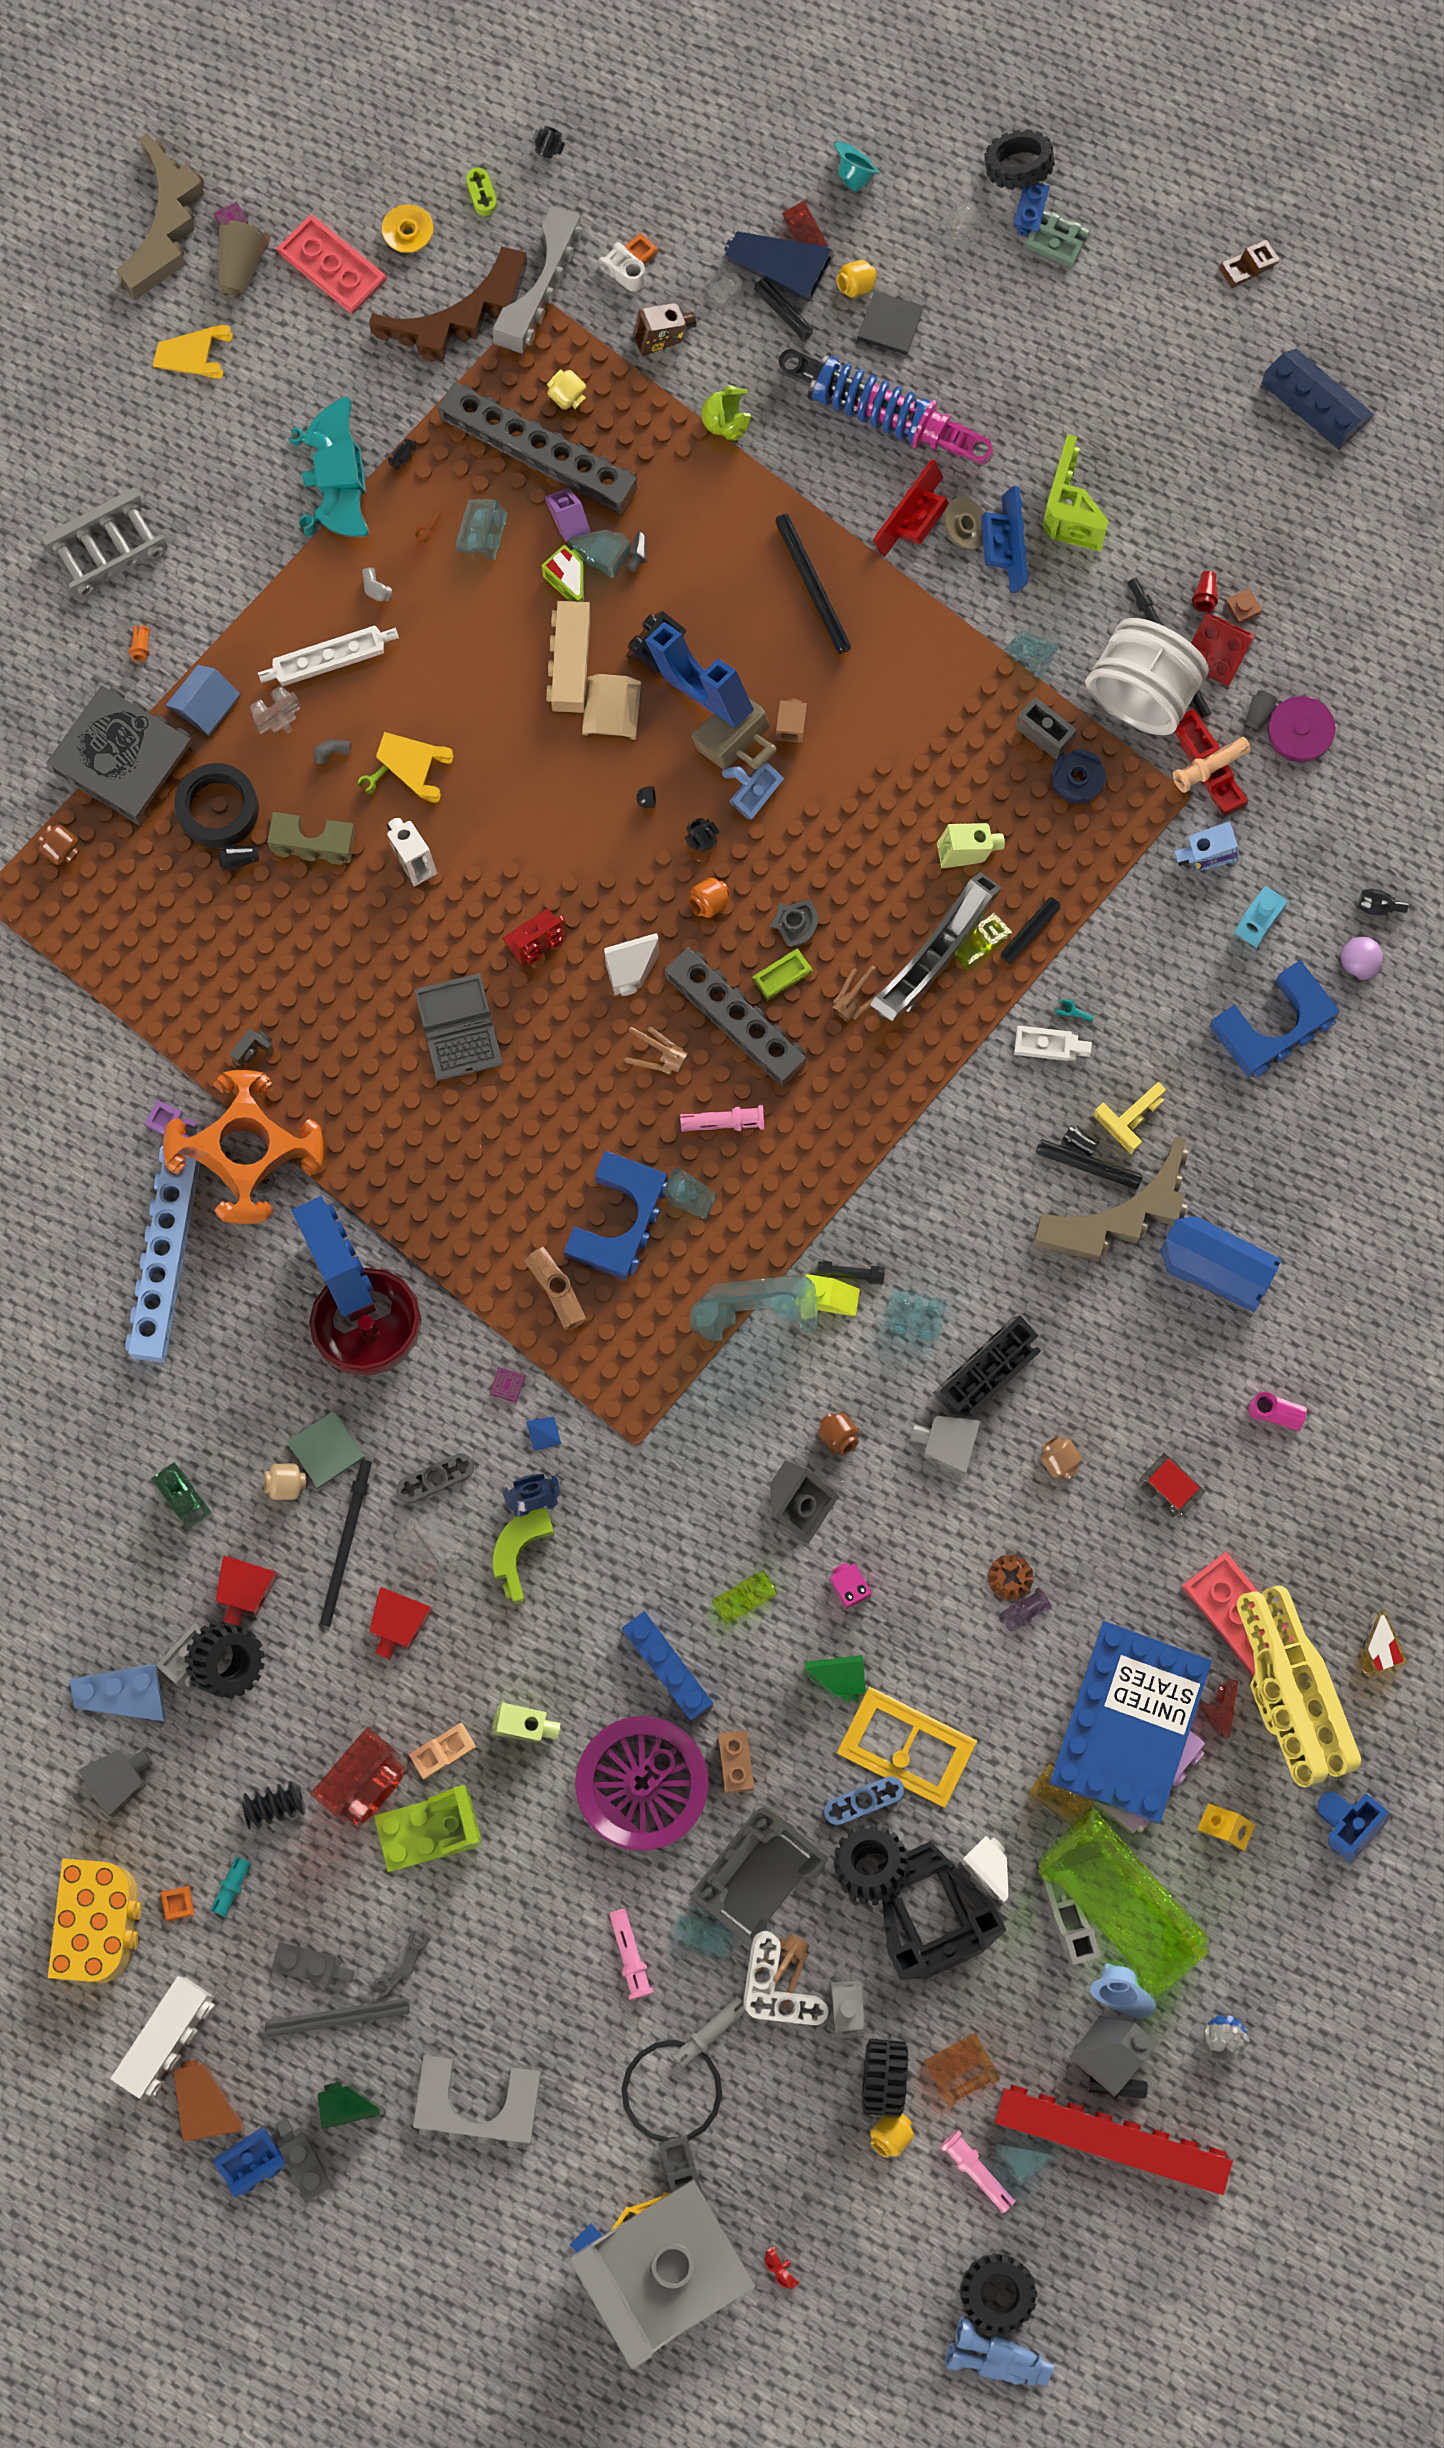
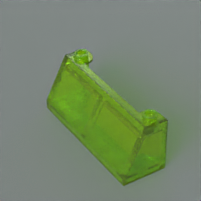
M1093 1807L1082 1814L1039 1857V1874L1046 1882L1050 1883L1053 1881L1063 1887L1137 1970L1139 1976L1137 1983L1147 1993L1151 1991L1155 1997H1158L1209 1953V1937Z

